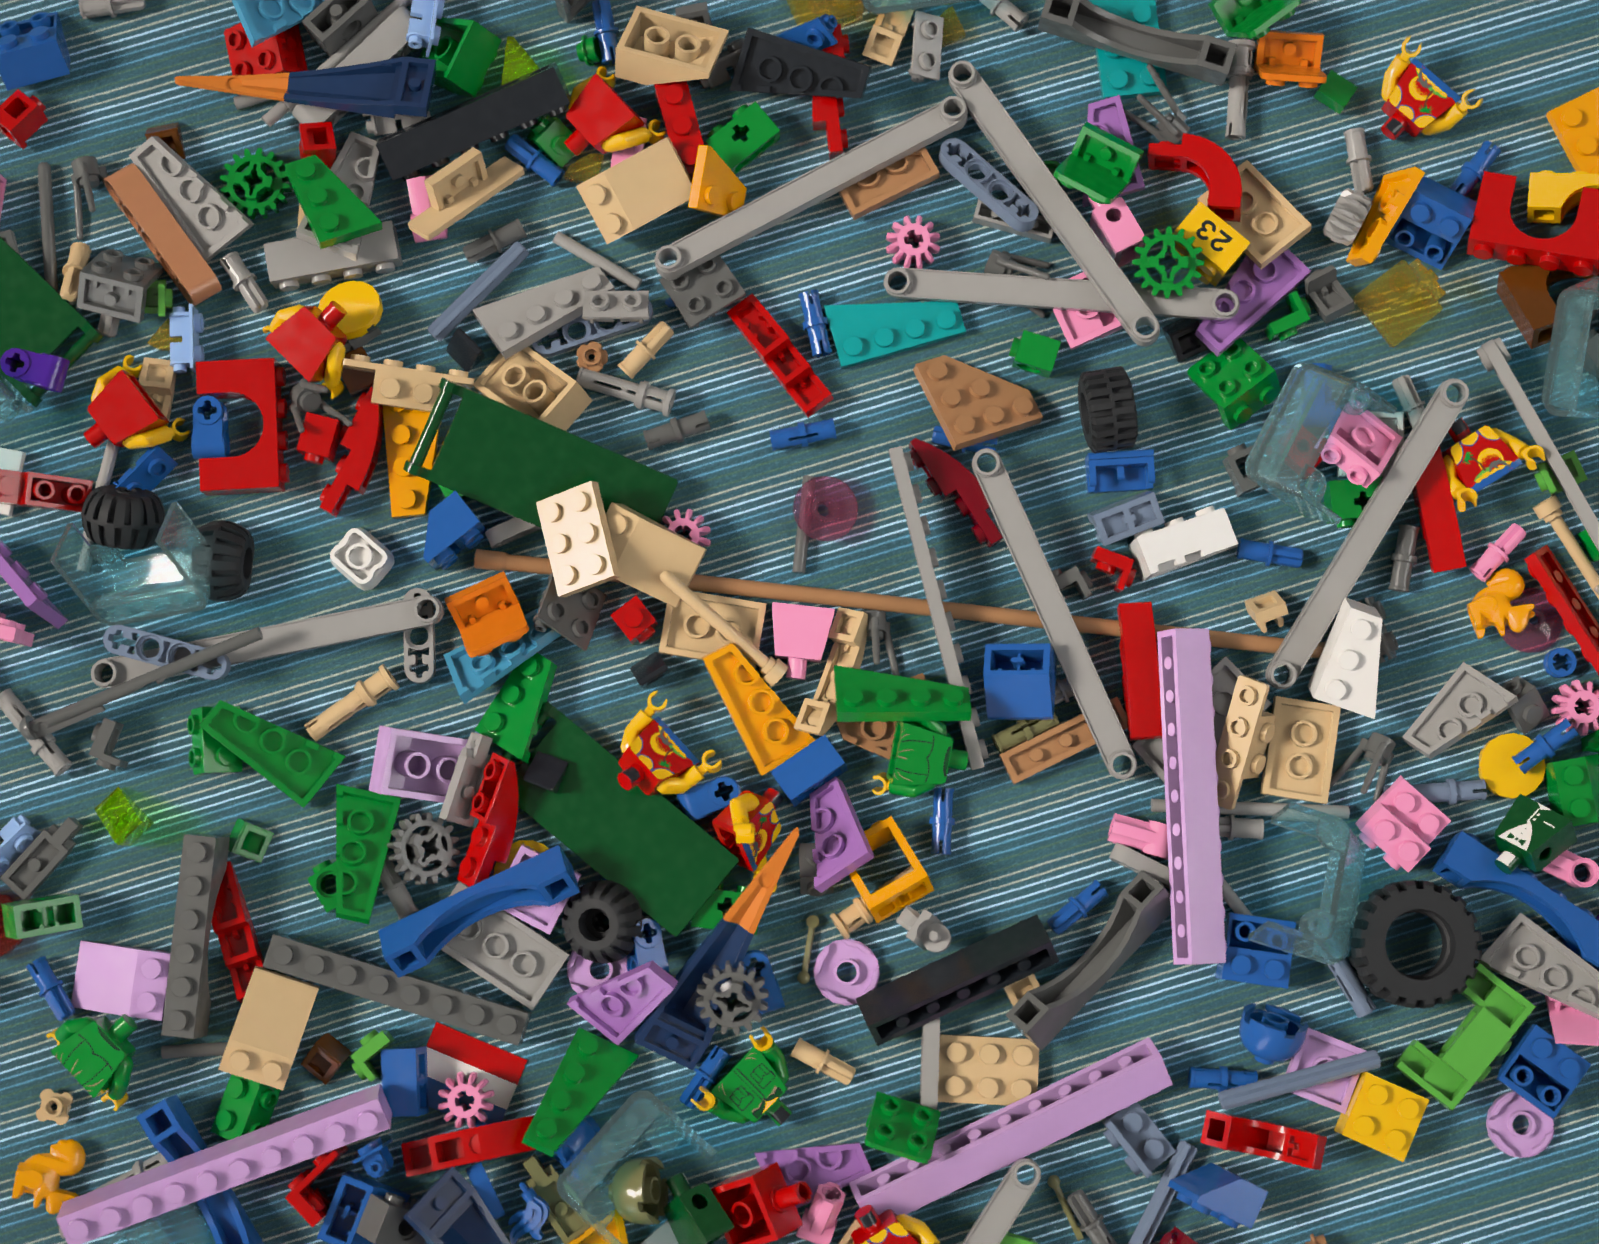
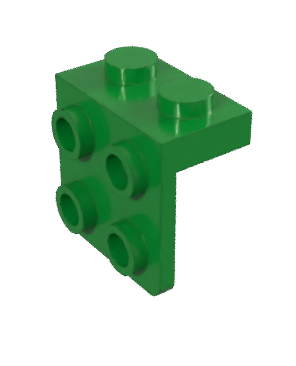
M1213 0L1208 5L1227 37L1253 38V40H1257L1269 33V27L1276 21H1284L1294 15L1296 12L1295 8L1302 1Z
M1086 122L1080 131L1071 154L1055 169L1053 176L1060 180V183L1065 187L1080 190L1096 203L1111 204L1130 184L1144 151Z
M1238 338L1218 357L1211 351L1187 370L1189 379L1218 406L1223 424L1231 431L1238 425L1248 421L1254 413L1265 405L1272 403L1282 393L1276 370L1241 338Z
M877 1091L867 1117L865 1127L868 1128L864 1142L868 1147L927 1164L932 1155L941 1111Z

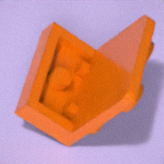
M1270 30L1265 36L1257 39L1254 60L1255 71L1261 79L1266 80L1268 85L1284 86L1285 81L1298 82L1300 87L1317 88L1318 83H1326L1327 75L1320 68L1324 35L1322 33Z
M504 571L444 598L460 631L466 652L470 658L487 655L494 648L506 642L519 640L529 631L520 602Z

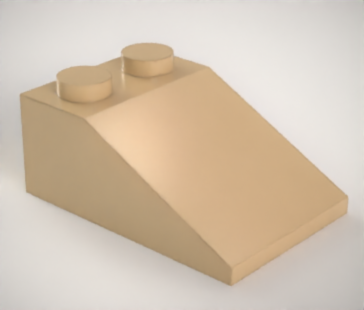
M636 6L616 47L615 77L643 85L708 79L727 40L729 30Z
M668 136L577 185L576 188L604 240L609 244L689 201L692 179Z
M530 347L524 348L506 360L499 353L474 382V388L484 396L565 431L593 401L577 381Z
M612 502L606 513V518L621 576L616 578V580L678 608L682 599L661 582L660 574L663 571H670L688 587L707 549L624 504Z
M255 965L218 1070L283 1090L319 986Z

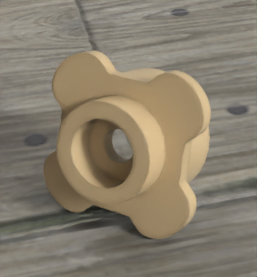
M50 1088L44 1089L40 1093L42 1101L40 1109L36 1111L37 1119L42 1122L52 1120L58 1125L66 1124L69 1120L68 1113L71 1109L73 1096L69 1092L55 1093ZM52 1104H57L56 1110L52 1109Z

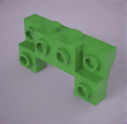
M1481 963L1474 964V968L1478 971L1474 979L1468 978L1465 982L1467 988L1461 993L1475 1006L1436 1055L1418 1040L1413 1039L1393 1064L1395 1068L1413 1083L1423 1088L1451 1111L1454 1110L1476 1081L1480 1083L1487 1077L1492 1069L1489 1066L1497 1055L1501 1057L1512 1045L1510 1038L1536 1007Z

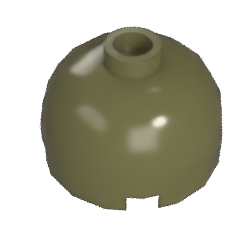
M648 1156L630 1159L619 1167L613 1182L609 1185L608 1196L610 1202L614 1204L619 1215L630 1223L655 1225L661 1222L658 1220V1216H665L664 1207L668 1204V1186L665 1183L667 1178L662 1180L660 1178L659 1169H664V1166L658 1157Z

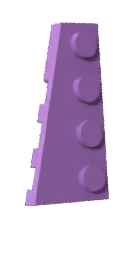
M1289 249L1262 270L1246 255L1225 289L1237 294L1240 301L1238 313L1234 318L1225 321L1204 319L1196 330L1195 335L1218 357L1309 276L1311 270ZM1220 298L1215 303L1220 312H1230L1234 308V304L1229 298Z

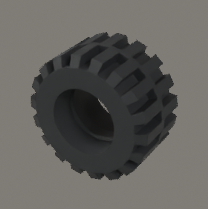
M1119 366L1082 372L1078 381V403L1083 433L1093 453L1134 447L1138 434L1136 403L1130 378L1124 368Z

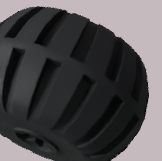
M117 485L100 486L90 492L85 499L81 518L84 531L91 541L101 546L125 550L144 549L157 542L165 526L164 506L157 494L147 489L134 488L128 490L127 487L115 488Z
M219 520L209 522L197 529L190 544L188 576L193 590L199 595L212 601L224 602L239 598L247 592L251 583L255 546L253 537L246 528L231 521Z
M609 880L592 881L579 887L580 892L569 898L563 910L562 927L565 930L564 936L567 943L571 944V949L578 955L592 962L612 963L623 959L634 950L635 942L632 937L639 936L641 938L643 934L641 929L644 916L638 900L626 887ZM608 916L609 925H604L603 920Z

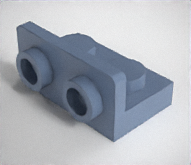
M1138 1102L1111 1114L1102 1122L1107 1128L1103 1135L1115 1149L1119 1146L1122 1147L1128 1155L1124 1161L1136 1176L1142 1173L1146 1178H1149L1152 1175L1151 1171L1176 1152Z

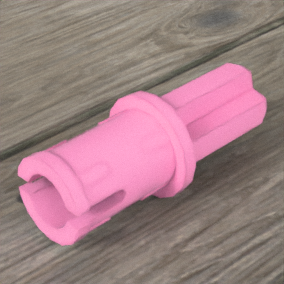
M1513 523L1494 544L1488 543V549L1469 567L1472 574L1482 582H1486L1503 562L1509 561L1507 556L1525 538V530L1518 524Z

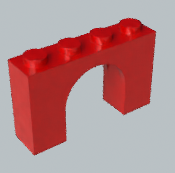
M1484 171L1468 238V255H1474L1482 260L1491 258L1504 260L1513 265L1528 264L1540 266L1548 271L1557 269L1570 271L1579 276H1599V189L1583 187L1578 213L1573 225L1559 236L1541 239L1521 232L1512 221L1510 211L1515 194L1517 176Z
M275 358L196 362L197 395L200 397L213 396L216 399H247L257 404L263 416L262 435L258 443L250 451L235 457L199 459L200 491L206 496L285 492V483H289L290 480L289 465L284 463L283 452L288 450L289 445L287 431H283L282 418H287L286 399L281 398V386H286L285 368L280 367V363Z

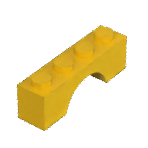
M1550 170L1538 173L1530 172L1527 223H1561L1565 215L1572 208L1579 205L1583 187L1599 189V174H1589L1585 171H1575L1573 173H1555Z

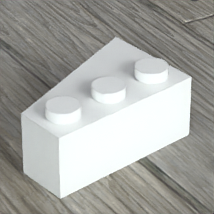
M1209 506L1195 512L1196 517L1184 521L1183 517L1165 523V528L1156 531L1150 528L1135 534V539L1128 546L1142 582L1227 551L1238 545L1225 508L1215 510L1214 506Z
M1346 597L1344 598L1308 684L1313 698L1375 719L1382 630V617L1375 607Z

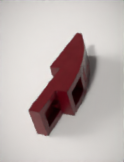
M917 438L911 440L909 448L913 465L917 470L922 467L928 476L925 483L935 497L940 495L943 501L955 494L957 499L953 502L963 517L968 515L975 525L971 530L981 545L986 543L989 549L999 543L1003 537L987 514L991 509L977 478L946 452Z

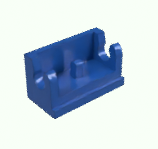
M1154 449L1088 453L1085 457L1087 494L1153 489V483H1155Z
M824 734L770 772L792 805L796 807L809 798V794L835 776L839 777L848 768Z
M427 1046L381 1049L382 1089L391 1108L392 1117L420 1116L429 1113Z

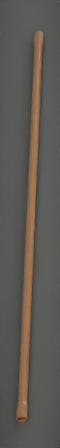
M476 549L474 568L509 570L546 575L553 573L549 558L513 555L506 552ZM694 574L688 586L693 591L931 616L927 599ZM613 579V580H611L610 582H620V581H618V580H616V579ZM942 601L944 611H951L953 619L1044 629L1036 611ZM1072 615L1080 633L1121 637L1119 620ZM1154 624L1156 641H1158L1157 632L1185 627ZM1209 630L1211 645L1218 648L1275 654L1284 638ZM1326 641L1319 642L1310 658L1320 657Z

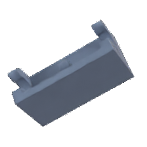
M1144 491L1087 513L1089 522L1095 527L1097 533L1095 537L1103 546L1165 523L1155 493L1152 491Z

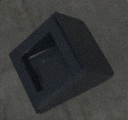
M1182 318L1162 328L1179 363L1208 350L1207 346L1195 335L1196 330L1200 326L1199 321L1196 319Z
M458 328L454 332L446 351L464 371L470 372L485 358L484 353L462 329Z
M658 652L652 653L630 668L641 688L649 686L669 673L668 667Z
M538 751L527 769L523 780L557 794L569 763Z

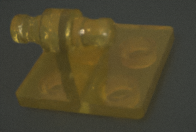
M1417 258L1409 265L1405 260L1398 262L1355 295L1353 301L1389 346L1394 348L1442 311L1443 307L1438 300L1446 292L1439 286L1440 284L1437 282L1439 278L1431 268L1428 270L1423 266L1420 259Z

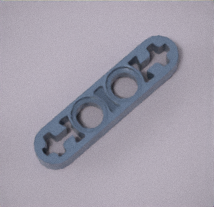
M950 138L942 143L938 160L947 172L1014 230L1027 232L1033 229L1039 210L1031 199L964 141ZM978 170L985 175V178L974 179L968 172ZM1001 190L1008 195V198L1004 200L996 199L991 192Z
M649 300V320H643V323L628 322L623 325V322L617 319L615 327L606 330L600 327L599 322L590 324V320H584L581 315L560 327L567 344L562 345L561 340L557 339L551 342L552 348L545 349L543 345L538 346V343L542 341L540 339L533 343L532 346L535 352L547 358L577 349L582 344L587 345L591 341L598 342L637 329L651 321L653 317L652 304ZM574 323H580L586 327V335L580 340H574L568 335V329ZM557 330L548 334L549 338L559 336Z
M124 625L110 626L103 635L104 646L109 652L160 667L174 662L175 653L180 648H187L191 654L206 648ZM123 631L124 638L136 641L135 647L120 644L117 649V643L113 641L114 635H120ZM155 639L159 643L160 650L155 657L149 658L144 654L143 646L146 641ZM225 654L217 658V662L222 664L221 670H215L213 675L211 674V668L203 665L198 666V671H195L196 667L183 673L218 681L224 679L229 674L231 662Z

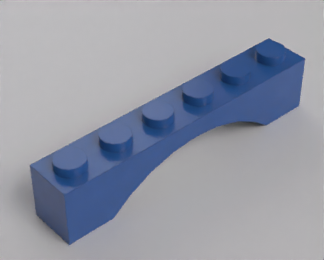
M1460 831L1449 840L1433 867V872L1459 889L1479 888L1494 890L1510 895L1529 905L1552 926L1567 948L1599 971V921L1595 919L1591 911L1575 906L1566 900L1567 898L1562 892L1548 888L1540 883L1538 878L1527 870H1521L1517 867L1510 875L1502 872L1495 864V860L1502 853L1492 851L1484 846L1477 836Z
M557 845L378 930L383 958L397 977L400 978L428 965L453 937L484 917L518 906L540 905L550 907L580 892L573 866L560 845Z
M177 1094L162 1100L136 1116L152 1145L168 1162L208 1148ZM232 1188L196 1201L216 1244H264Z

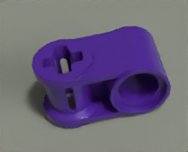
M11 348L3 353L0 359V366L6 375L20 382L62 393L70 360L19 348ZM24 362L23 368H15L16 363Z

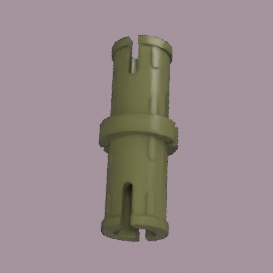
M1055 712L1054 720H1017V724L992 734L991 737L996 749L1002 754L1058 726L1059 721Z

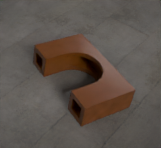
M1528 264L1513 265L1499 272L1497 293L1530 349H1534L1559 340L1562 337L1564 318L1549 295L1548 289L1556 282L1567 278H1585L1599 284V276H1579L1573 272L1558 269L1548 271L1540 266Z

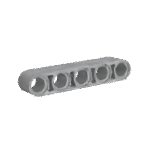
M405 6L399 7L336 67L406 57L413 50L406 40L410 17H416L410 16V11ZM297 104L292 111V115L300 123L332 121L333 127L348 111Z

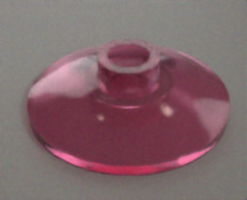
M820 476L807 481L798 490L794 498L793 514L797 525L807 536L819 541H833L843 537L852 529L857 519L858 504L853 491L846 483L834 477ZM819 505H825L828 508L827 516L819 514Z
M1524 588L1519 598L1510 603L1512 606L1534 604L1535 608L1532 611L1537 615L1538 622L1536 625L1528 622L1525 630L1520 633L1513 632L1507 625L1505 627V636L1502 638L1509 646L1518 651L1535 653L1547 649L1557 640L1562 630L1563 619L1556 608L1547 601L1545 591L1536 588Z

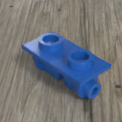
M824 14L775 36L822 50L837 44L838 41L832 34L834 28L837 27V20L833 15Z
M159 445L148 447V450L135 463L137 466L133 470L130 468L113 484L117 485L115 488L127 487L128 490L140 488L152 491L178 463Z
M381 1138L374 1140L357 1150L360 1157L353 1160L352 1163L355 1164L361 1161L369 1176L373 1178L381 1177L385 1172L391 1170L394 1165V1159L387 1147L393 1140L390 1139L384 1143Z

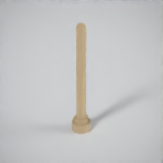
M1553 495L1532 509L1539 519L1543 518L1545 523L1549 522L1599 600V595L1594 591V588L1599 585V575L1561 517L1563 512L1560 507H1562V504L1557 496Z
M663 571L660 574L662 583L759 667L758 671L762 674L761 678L765 682L773 686L783 677L788 669L784 662L779 658L774 659L772 656L768 658L670 571Z

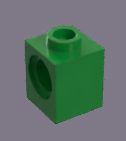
M1024 330L1020 339L1014 337L1009 356L1014 357L1012 367L1049 378L1061 341Z
M330 859L315 866L312 869L314 875L307 878L325 911L333 913L336 911V893L331 894L326 890L325 881L330 875L336 876V861L331 863Z

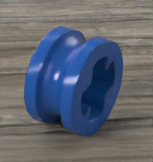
M1563 647L1547 652L1543 660L1545 671L1555 678L1570 675L1577 665L1574 653ZM1564 656L1567 662L1563 664L1567 665V668L1556 670L1553 666V663H1556L1553 657Z

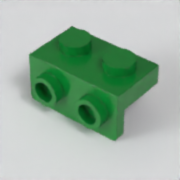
M213 707L192 709L191 715L188 717L187 728L189 734L192 735V748L189 750L188 759L190 767L193 768V774L242 772V760L198 726Z
M231 1074L210 1132L230 1140L268 1126L281 1090Z

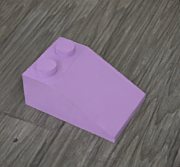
M379 726L369 791L384 795L444 803L459 754H461L460 752L463 747L466 746L468 739Z
M80 941L71 1000L74 1008L120 1016L126 1014L133 1018L163 1021L171 952Z

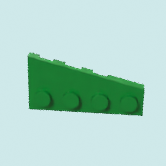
M834 665L833 675L837 722L971 721L972 710L968 687Z
M220 699L198 725L303 808H305L346 757Z
M336 784V918L364 924L370 923L389 851L387 843H391L393 835L391 831L395 828L401 798Z
M579 1027L523 1137L522 1143L553 1157L589 1113H592L599 1105L603 1097L620 1081L624 1073L635 1064L639 1055Z

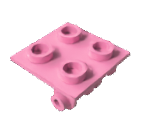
M1545 995L1555 1044L1599 1046L1598 1019Z

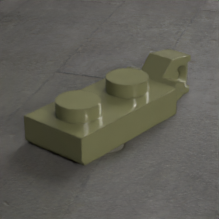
M536 1154L524 1161L523 1165L532 1177L526 1183L529 1188L532 1187L537 1195L548 1203L550 1208L548 1221L564 1244L583 1235L584 1231L594 1225L565 1180L552 1164L545 1168Z

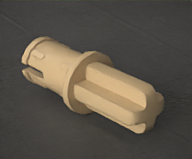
M75 242L71 244L68 261L62 268L64 278L60 296L69 302H75L77 299L79 274L88 264L92 252L90 246L85 243Z
M658 322L641 342L638 340L635 342L637 346L617 366L633 379L651 358L653 360L656 359L654 355L674 335V331L665 322Z
M802 1038L798 1039L790 1055L792 1058L794 1057L816 1069L815 1073L822 1072L844 1085L850 1084L856 1072L853 1066L830 1055V1050L827 1049L825 1052L802 1040Z

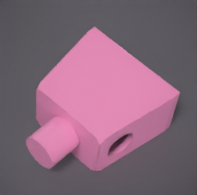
M1088 197L1094 209L1091 214L1090 227L1117 265L1122 267L1134 259H1139L1140 255L1134 249L1135 247L1144 248L1145 244L1142 240L1144 233L1124 199L1118 197L1111 204H1099Z
M772 602L775 658L788 659L786 678L805 680L807 662L821 663L835 609Z

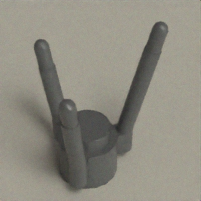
M1148 64L1147 70L1174 115L1168 112L1163 116L1143 95L1138 94L1137 100L1158 120L1157 128L1128 110L1124 111L1125 116L1153 134L1160 142L1166 140L1176 144L1182 139L1183 133L1187 134L1190 129L1184 122L1187 116L1179 109L1153 65Z
M94 156L80 157L71 163L74 173L71 175L74 190L76 236L79 241L83 239L81 188L85 191L89 211L95 212L92 188L100 185L99 180H102L104 183V178L108 177L106 167L99 166L97 158Z
M993 249L986 263L984 273L1012 275L1013 271L1016 270L1049 280L1050 275L1048 273L1022 264L1047 269L1050 267V263L1014 255L1004 250L1000 252ZM1026 307L1040 318L1045 317V313L1039 308Z
M302 378L300 383L292 387L289 396L292 404L289 405L288 409L293 413L300 433L305 431L300 412L311 413L318 408H321L346 426H352V421L321 399L319 392L327 393V387L308 382L305 378Z
M878 610L863 611L868 614L866 640L872 641L874 664H880L879 640H882L884 636L892 675L900 676L890 634V622H886V612Z
M1372 732L1369 740L1362 738L1355 751L1332 775L1330 788L1343 776L1358 757L1365 752L1363 758L1372 764L1360 792L1362 794L1367 793L1378 767L1381 766L1373 800L1376 802L1381 796L1389 765L1394 757L1392 752L1396 743L1387 736Z

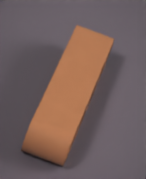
M130 163L104 178V184L114 201L189 304H193L195 307L222 290L221 284L212 269L134 163Z

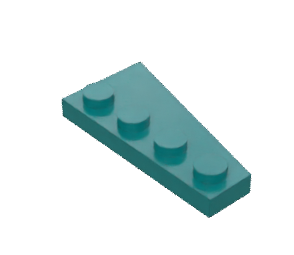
M956 302L824 305L823 307L841 369L966 333L960 309Z

